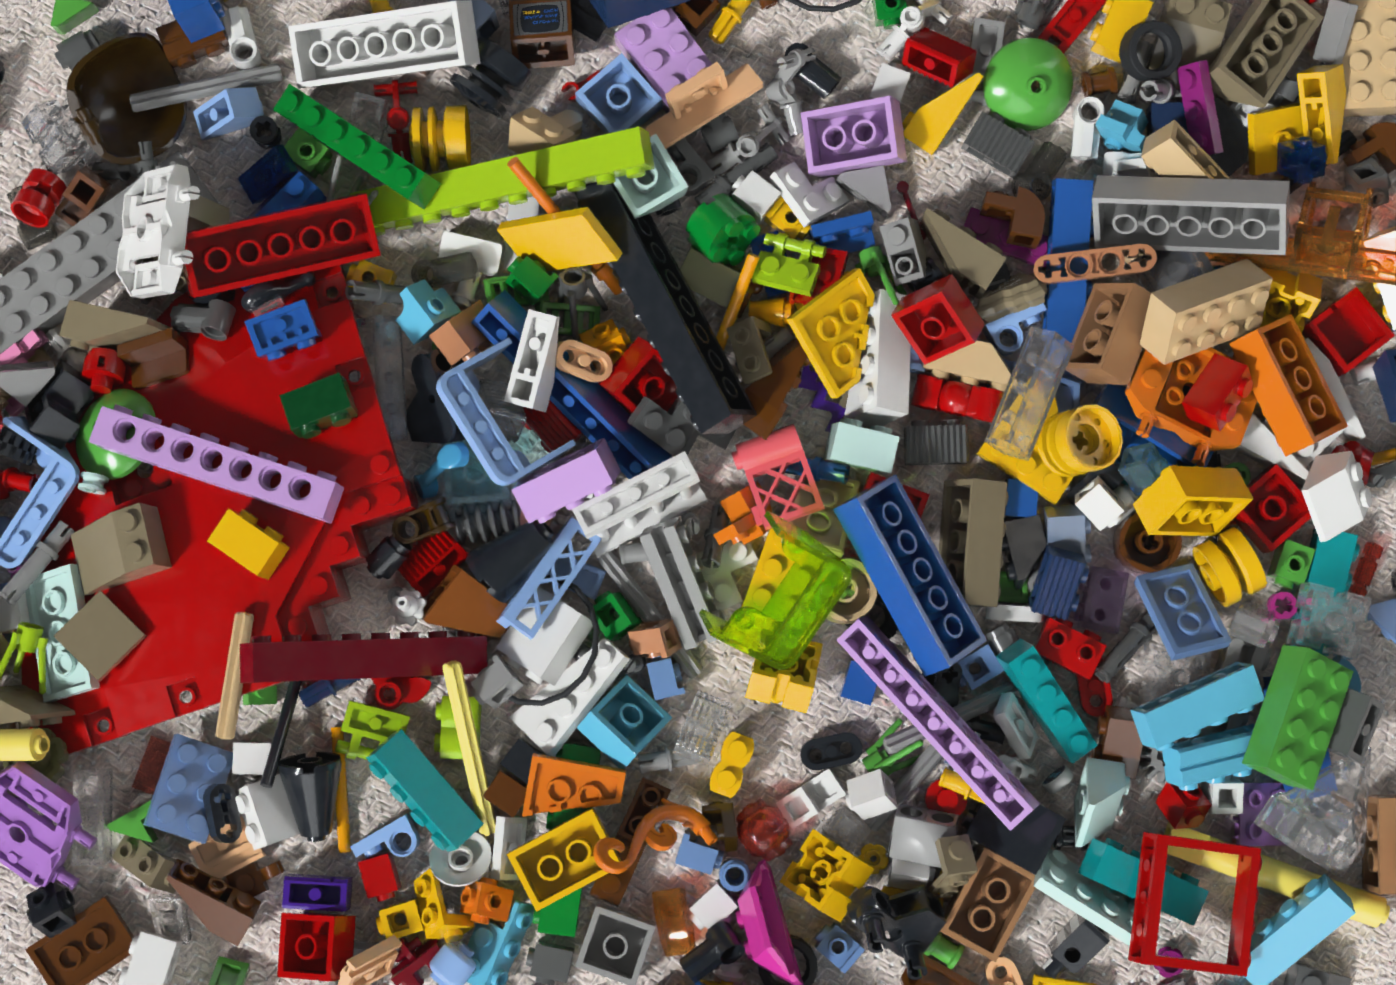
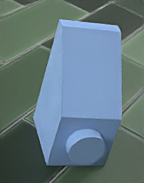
M256 87L226 88L193 111L201 140H208L247 128L256 117L265 116Z

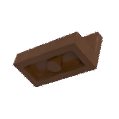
M172 327L117 345V356L131 366L132 387L136 390L171 380L190 372L188 340Z

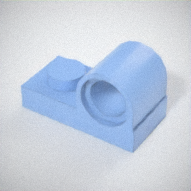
M1044 303L1020 312L1010 313L998 320L985 324L982 329L989 343L993 344L1002 356L1011 355L1023 343L1024 336L1019 325L1023 323L1026 328L1041 321L1040 315L1047 309ZM1000 333H1010L1014 338V345L1011 347L1002 345L999 339Z
M409 813L350 846L355 857L363 853L366 859L383 850L380 844L382 842H385L390 852L398 857L412 854L420 844V835ZM399 833H407L411 837L412 842L409 849H402L397 845L396 837Z

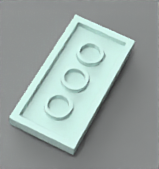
M68 564L41 573L25 593L30 623L44 627L43 637L48 638L46 646V693L43 694V701L54 702L98 689L100 685L99 681L54 637L85 605L78 565ZM36 648L35 653H36V659H37V665H38V671H39L38 648Z
M1050 848L1035 875L1034 887L1130 946L1135 899L1132 900L1114 889L1079 874L1078 870L1080 867L1068 860L1062 852Z

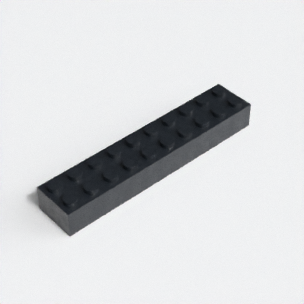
M597 182L586 184V189L575 191L574 193L578 199V208L588 207L621 249L622 255L619 260L607 263L616 271L620 279L619 286L621 290L630 297L634 305L633 312L649 333L647 334V339L651 346L659 352L663 360L661 365L666 374L672 377L677 387L676 394L678 398L688 407L691 413L690 420L695 429L701 432V434H729L756 417L757 413L651 214L634 219L613 183L597 185Z

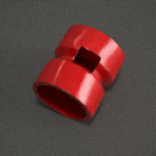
M40 168L32 169L23 182L22 189L18 191L12 201L10 209L25 224L37 228L46 227L55 213V207L61 203L64 197L62 194L67 187L60 177L54 173Z

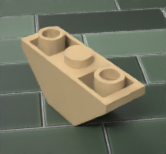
M976 340L971 345L926 365L923 364V368L931 372L930 376L946 381L951 376L960 378V382L972 386H978L979 382L990 384V388L1004 393H1008L1009 389L1018 390L1019 388L1018 381L997 348L988 342Z

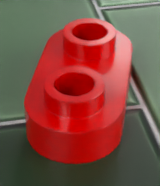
M1075 674L1081 708L1088 715L1103 716L1106 705L1113 704L1110 682L1101 681L1095 674H1093L1091 680H1086ZM1093 695L1100 697V704L1096 707L1090 703V698Z

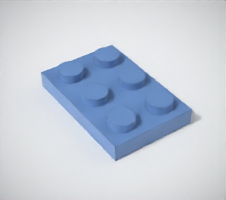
M1193 563L1136 577L1134 584L1172 661L1229 646L1232 640Z
M174 734L143 825L206 844L209 829L203 795L208 786L212 784H226L233 763V752L180 734ZM222 793L214 797L215 803L220 802Z

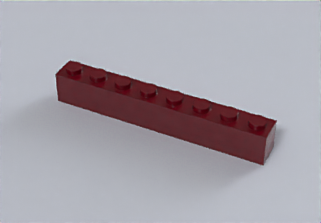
M447 631L428 632V638H419V632H400V639H390V633H371V639L361 640V633L342 634V640H332V634L312 635V641H302V635L282 636V642H271V636H252L251 643L240 644V683L444 675L443 664L453 660L461 663L463 674H478L482 669L488 667L487 636H475V633L456 631V637H447Z

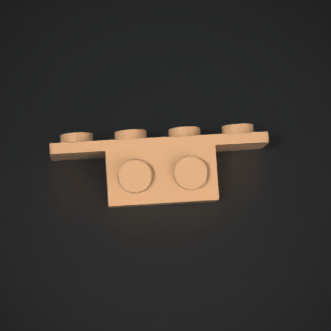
M715 62L711 66L701 69L695 76L684 83L677 84L671 91L666 93L665 96L670 112L646 126L645 129L649 132L650 137L657 134L663 146L667 149L764 87L763 81L749 64H744L725 76L724 69L718 62Z

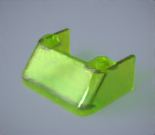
M767 510L764 516L777 536L783 539L782 550L784 554L795 563L762 612L750 606L741 607L732 614L728 622L704 609H701L699 615L710 636L775 669L785 670L792 667L804 652L850 584L852 574L842 559L807 531Z

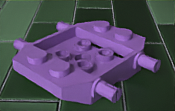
M18 761L0 770V863L36 888L45 887L50 882L54 883L58 880L70 888V890H73L80 879L65 870L63 865L74 839L89 850L98 839L82 829L78 799L24 761ZM7 789L15 795H17L18 797H12L10 794L7 793ZM27 803L36 808L44 815H38L37 813H35L33 810L28 808Z

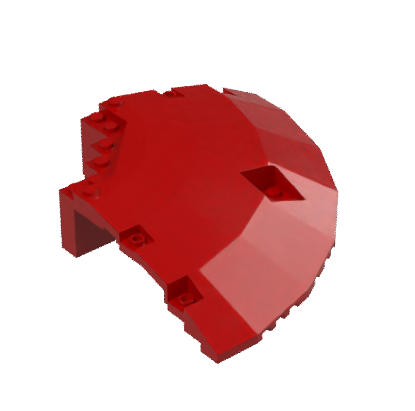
M343 265L313 271L316 278V283L313 286L304 287L292 293L281 305L273 309L276 310L306 299L316 327L322 335L315 338L317 344L302 350H298L297 346L285 350L286 356L273 361H268L267 357H258L244 321L265 313L254 314L243 309L241 299L245 292L241 288H236L234 300L228 303L232 304L237 311L226 340H213L202 333H180V335L188 340L190 372L188 374L136 390L132 387L131 366L124 362L126 366L124 383L121 386L112 387L111 391L130 389L143 395L152 405L155 417L162 420V426L171 428L172 423L191 429L190 435L199 438L201 433H206L219 438L218 444L229 447L230 442L245 446L249 448L248 454L257 457L259 452H264L277 457L276 463L285 466L288 465L289 461L306 466V472L316 476L318 471L329 473L337 477L335 482L343 486L344 491L332 524L154 465L152 474L147 478L140 477L136 468L133 472L122 478L109 480L108 483L104 484L106 489L105 495L79 490L78 484L83 482V479L80 477L77 485L40 541L43 542L60 520L68 525L67 528H72L77 532L113 511L137 503H143L158 507L172 568L102 591L146 637L103 680L99 681L100 688L57 701L75 710V715L62 717V723L43 725V721L40 720V726L38 727L49 728L56 734V737L62 739L67 745L69 755L220 703L236 612L253 614L254 621L251 637L271 636V642H282V636L302 635V641H312V635L330 634L322 609L351 599L343 569L367 562L366 558L370 552L363 531L395 521L398 517L419 509L420 505L413 483L403 477L377 395V387L353 312V301L347 299L345 294V288L348 285ZM302 274L280 278L276 280H291L301 276ZM330 288H337L338 294L334 298H329L327 291ZM186 292L176 298L156 321L171 327L170 313L172 307L178 306L179 303H195ZM353 371H359L361 374L357 382L350 380V374ZM339 372L348 382L359 416L351 418V422L344 426H331L323 429L316 437L309 439L302 437L299 439L290 429L279 395ZM95 392L94 399L83 411L79 423L89 406L103 394ZM164 436L156 440L155 450L161 448L164 444ZM75 438L71 443L67 442L65 447L79 467L81 475V472L87 471L78 460ZM193 445L188 446L184 450V459L192 455ZM222 455L214 458L212 462L213 469L221 465ZM251 464L246 465L242 469V478H246L251 474ZM276 474L272 477L270 481L271 488H275L280 484L281 474ZM310 483L304 484L299 492L301 498L306 497L310 493ZM228 509L238 513L244 509L258 518L256 524L265 530L269 526L284 536L281 542L290 548L269 580L255 575L207 542ZM71 538L58 552L59 557L57 560H52L41 573L68 564H77ZM97 593L88 596L84 595L85 604L89 600H91ZM25 652L21 664L22 685L39 692V671L36 653ZM283 682L243 683L241 696ZM185 691H189L192 694V700L189 703H185L182 700V694ZM102 720H107L109 723V729L106 732L102 731L99 727Z

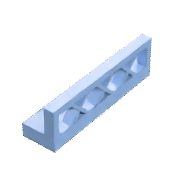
M571 517L567 520L553 539V545L517 590L496 622L504 628L511 625L530 640L533 639L602 538L595 535L588 539L591 543L585 551L574 552L571 541L572 537L576 532H579L584 537L586 536L576 519ZM567 546L568 553L561 554ZM581 556L578 562L576 563L575 557ZM569 558L571 566L569 575L556 577L554 567L556 560ZM550 571L551 578L544 579L547 573ZM564 581L560 588H558L557 582ZM552 582L553 598L548 601L539 602L538 586ZM532 596L533 603L526 604ZM540 606H546L541 614ZM535 608L537 621L531 629L516 619L522 609Z

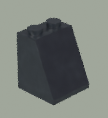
M978 802L974 811L969 809L962 819L961 826L964 829L961 833L964 835L969 834L971 839L1036 875L1066 818L1039 805L1010 831L986 804Z

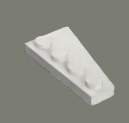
M604 638L598 643L597 657L586 679L567 697L544 706L523 705L509 718L548 756L554 757L629 662L630 658L613 642ZM592 649L567 668L555 686L549 683L530 700H543L566 690L581 676L591 656Z

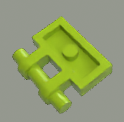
M767 232L764 244L773 246L774 250L773 253L760 251V258L752 276V283L811 297L820 273V265L811 263L813 256L824 258L826 246L818 245L815 240L811 239L801 241L789 238V234L779 232L776 235ZM786 250L801 253L799 259L784 256Z
M349 700L341 731L351 733L352 737L350 742L338 739L335 752L346 754V758L355 760L358 757L367 760L366 757L375 749L360 745L362 737L377 740L380 745L391 734L400 729L406 733L410 716Z

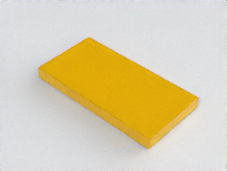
M588 207L501 222L497 228V231L517 256L520 255L523 259L528 256L531 260L539 261L546 268V272L618 261L622 255L621 249Z

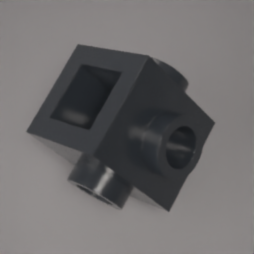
M50 882L47 886L39 887L37 890L26 895L29 908L26 911L28 919L33 927L47 937L52 938L77 924L73 908L75 899L68 888H62L56 882Z

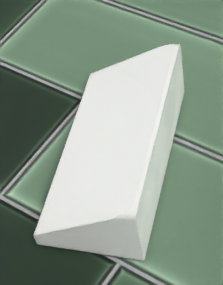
M444 230L438 264L459 269L467 267L476 270V273L481 272L484 275L498 277L505 248L503 244Z

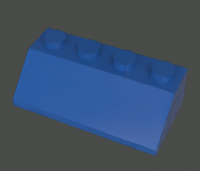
M1112 384L1104 386L1092 405H1099L1108 409L1117 418L1122 430L1123 439L1121 452L1117 458L1118 461L1153 482L1158 479L1161 471L1168 466H1197V463L1193 464L1191 462L1197 448L1184 442L1175 432L1153 426L1149 438H1142L1141 435L1138 436L1136 431L1141 419L1136 417L1125 394L1126 387ZM1214 451L1208 453L1205 465L1199 467H1207Z

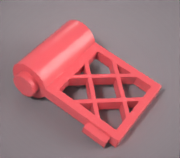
M794 423L772 431L767 440L758 436L735 445L737 451L731 454L737 470L744 469L757 505L751 507L757 526L764 525L765 530L825 509ZM801 461L804 471L798 481L784 475L788 465ZM768 474L775 477V480L769 492L756 486L754 478ZM806 477L810 486L803 484ZM781 480L795 486L789 500L774 495ZM800 489H803L813 494L816 503L802 507L795 504L794 501ZM760 494L766 497L763 503ZM771 499L786 505L780 516L768 520L765 510Z

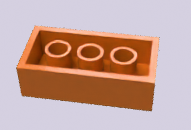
M1292 314L1260 327L1229 343L1235 360L1247 365L1253 381L1252 391L1285 457L1348 427Z

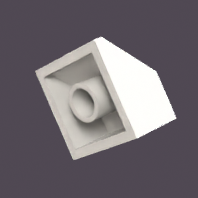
M1352 451L1315 456L1301 490L1320 542L1328 541L1363 521L1368 507L1372 504L1371 492L1368 488H1365L1362 480L1363 471L1361 464L1356 462Z

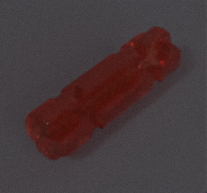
M1373 542L1365 543L1362 551L1364 557L1359 559L1352 578L1354 584H1351L1347 592V597L1354 601L1363 602L1368 592L1366 587H1370L1378 565L1376 560L1380 559L1383 552V547Z

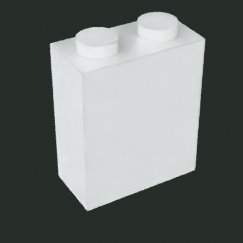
M538 586L539 602L548 601L553 598L554 595ZM532 596L526 604L533 603ZM559 600L533 639L530 640L510 625L496 648L506 654L503 660L514 668L519 669L522 665L528 669L525 675L541 685L544 680L555 686L592 629V621ZM540 606L541 614L546 606ZM535 608L522 609L516 619L531 629L537 621Z

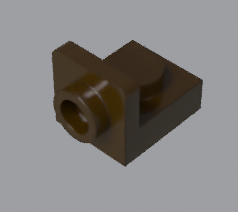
M712 802L709 805L702 806V815L707 818L711 825H716L718 841H724L725 852L738 851V834L733 802Z

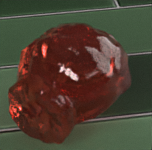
M760 798L754 803H749L737 815L738 838L752 856L762 857L763 860L770 861L779 858L793 845L789 837V823L787 819L782 816V812L778 808L767 805L763 799Z

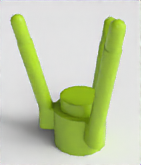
M19 622L17 632L12 633L10 644L0 662V679L15 648L18 650L13 669L14 673H19L25 652L35 653L36 648H38L39 692L42 695L46 693V646L48 638L43 637L44 627L33 623Z

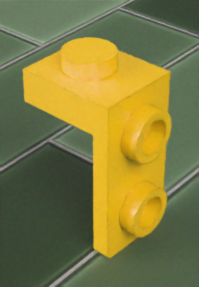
M431 868L414 881L415 894L419 904L426 939H442L449 943L457 942L464 937L465 933L475 927L474 922L470 921L471 915L449 914L446 912L440 881L434 876Z

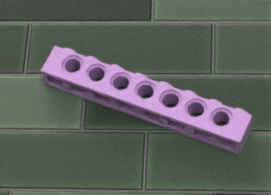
M115 404L113 409L101 407L88 441L97 447L332 524L344 491V487L335 482L336 476L323 471H318L317 476L307 473L306 466L289 461L288 465L285 466L276 463L277 457L264 452H259L257 457L248 454L249 448L230 442L229 447L218 444L219 438L206 433H201L199 438L190 435L191 429L172 423L171 428L161 425V419L147 414H143L142 419L132 416L133 410ZM135 427L134 436L131 439L127 440V431L130 428ZM164 436V444L161 448L155 450L156 440ZM193 445L192 455L184 459V450L188 446ZM222 455L221 465L213 469L212 462L214 458ZM251 464V474L246 478H242V469L246 465ZM276 474H281L280 484L275 488H271L270 481L272 477ZM310 483V493L306 497L301 498L299 494L301 487L304 484Z
M868 616L857 619L837 639V642L1010 831L1040 805L1036 798Z

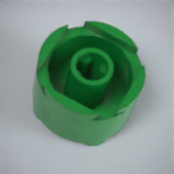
M721 193L712 196L715 201L708 205L703 202L693 212L686 226V232L689 233L687 241L712 264L721 262L724 265L730 263L732 266H735L742 261L745 255L744 251L752 240L758 236L761 228L756 223L755 218L732 197Z

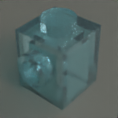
M1149 442L1125 448L1118 471L1135 496L1142 495V491L1158 479L1161 471L1168 467L1169 464L1160 455L1154 444Z

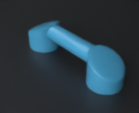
M463 442L444 445L438 452L437 460L423 474L414 475V485L420 498H432L437 495L439 489L437 477L445 469L464 467L468 464L469 450Z

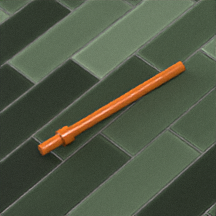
M518 157L512 158L507 164L508 167L547 214L561 212L560 208ZM607 262L590 265L591 272L599 281H604L614 295L622 292L619 280L612 273L613 269Z

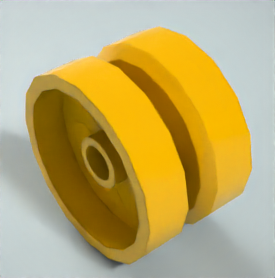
M1235 527L1219 533L1217 544L1211 540H1206L1193 547L1192 552L1197 568L1210 592L1223 607H1229L1241 601L1242 590L1247 594H1254L1266 587V576L1255 551L1244 535Z

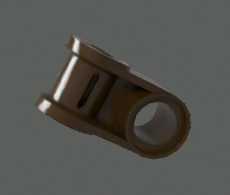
M445 497L420 506L419 509L398 517L392 524L393 537L400 543L408 544L441 534L456 527V523L451 521L444 505L446 503ZM408 521L412 522L415 527V533L412 537L405 530Z

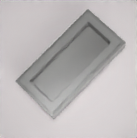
M1329 0L1313 59L1330 65L1342 64L1358 5L1342 0Z

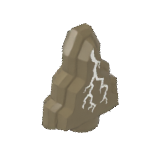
M1017 273L1011 276L1009 280L1000 284L996 290L981 297L975 309L980 317L989 323L1010 313L1020 312L1029 307L1044 303V297L1048 293L1047 286L1039 282L1035 278L1034 273L1029 275Z

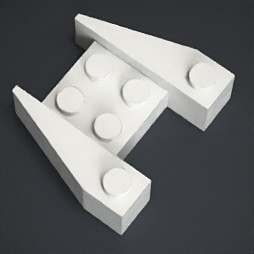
M1306 338L1305 341L1348 427L1285 457L1267 419L1264 417L1260 421L1252 413L1241 445L1234 449L1266 467L1277 464L1292 481L1302 486L1309 473L1305 467L1342 432L1350 441H1358L1366 436L1330 360L1309 338Z

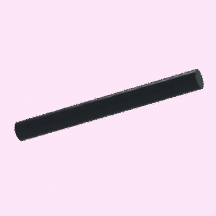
M289 681L260 783L263 787H273L302 681Z

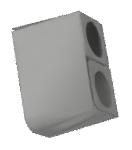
M900 804L894 818L888 848L889 858L941 868L935 842L938 838L957 836L959 815Z

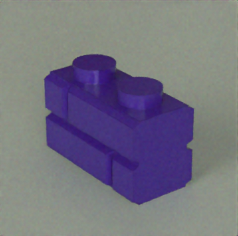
M290 873L284 877L282 908L346 912L351 908L353 877L310 874L304 876V874Z

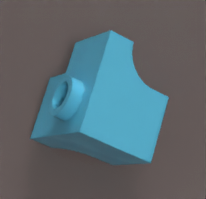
M1115 99L1108 113L1105 115L1101 114L1095 124L1104 141V145L1115 152H1120L1121 150L1131 154L1142 152L1145 141L1143 132L1148 124L1143 109Z
M423 279L407 286L400 293L403 300V311L395 321L414 345L430 338L429 335L462 311L444 288L434 291L428 282Z

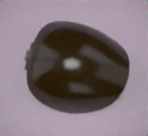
M148 33L125 34L101 44L85 55L74 66L68 77L67 100L73 119L82 136L94 152L111 163L127 165L141 161L138 142L152 141L153 156L156 157L171 148L179 138L187 118V102L140 112H133L129 100L131 94L181 84L174 67L166 57L161 43Z

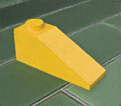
M1343 64L1317 65L1297 73L1307 165L1338 163L1346 101Z
M977 73L920 107L915 114L910 111L902 122L903 129H905L903 132L904 137L929 154L934 155L984 76Z

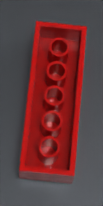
M359 193L187 231L185 250L192 252L193 257H190V259H193V261L189 264H183L190 296L197 298L381 256L367 194Z

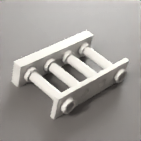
M684 451L613 487L605 494L573 508L572 511L587 539L595 535L602 538L594 550L597 558L607 552L618 548L620 544L624 545L638 538L645 528L679 517L708 502L698 483L700 479Z

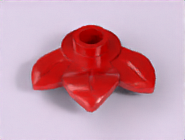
M417 676L371 678L376 685L374 690L375 701L381 708L387 710L396 709L403 702H418L428 693L431 687V681ZM388 688H392L396 692L393 700H388L385 697V691Z

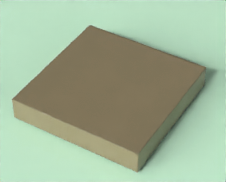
M99 591L54 637L98 681H101L146 635L102 591Z

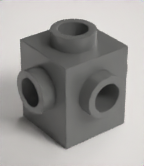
M1372 157L1344 168L1345 187H1343V195L1348 204H1353L1360 213H1364L1389 202L1388 189L1391 188L1389 176Z

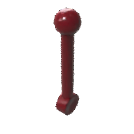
M900 181L897 184V191L903 195L910 217L918 220L908 194L909 185L906 181ZM920 226L921 235L924 241L927 237V234L924 230L921 229Z

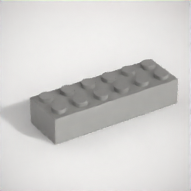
M1098 175L1092 195L1095 248L1148 244L1154 250L1286 255L1289 237L1290 181Z

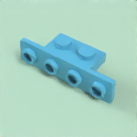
M516 900L504 927L492 921H489V925L476 924L467 945L475 952L472 958L477 965L475 972L467 981L469 984H506L512 963L520 952L523 937L533 921L535 909L533 904Z

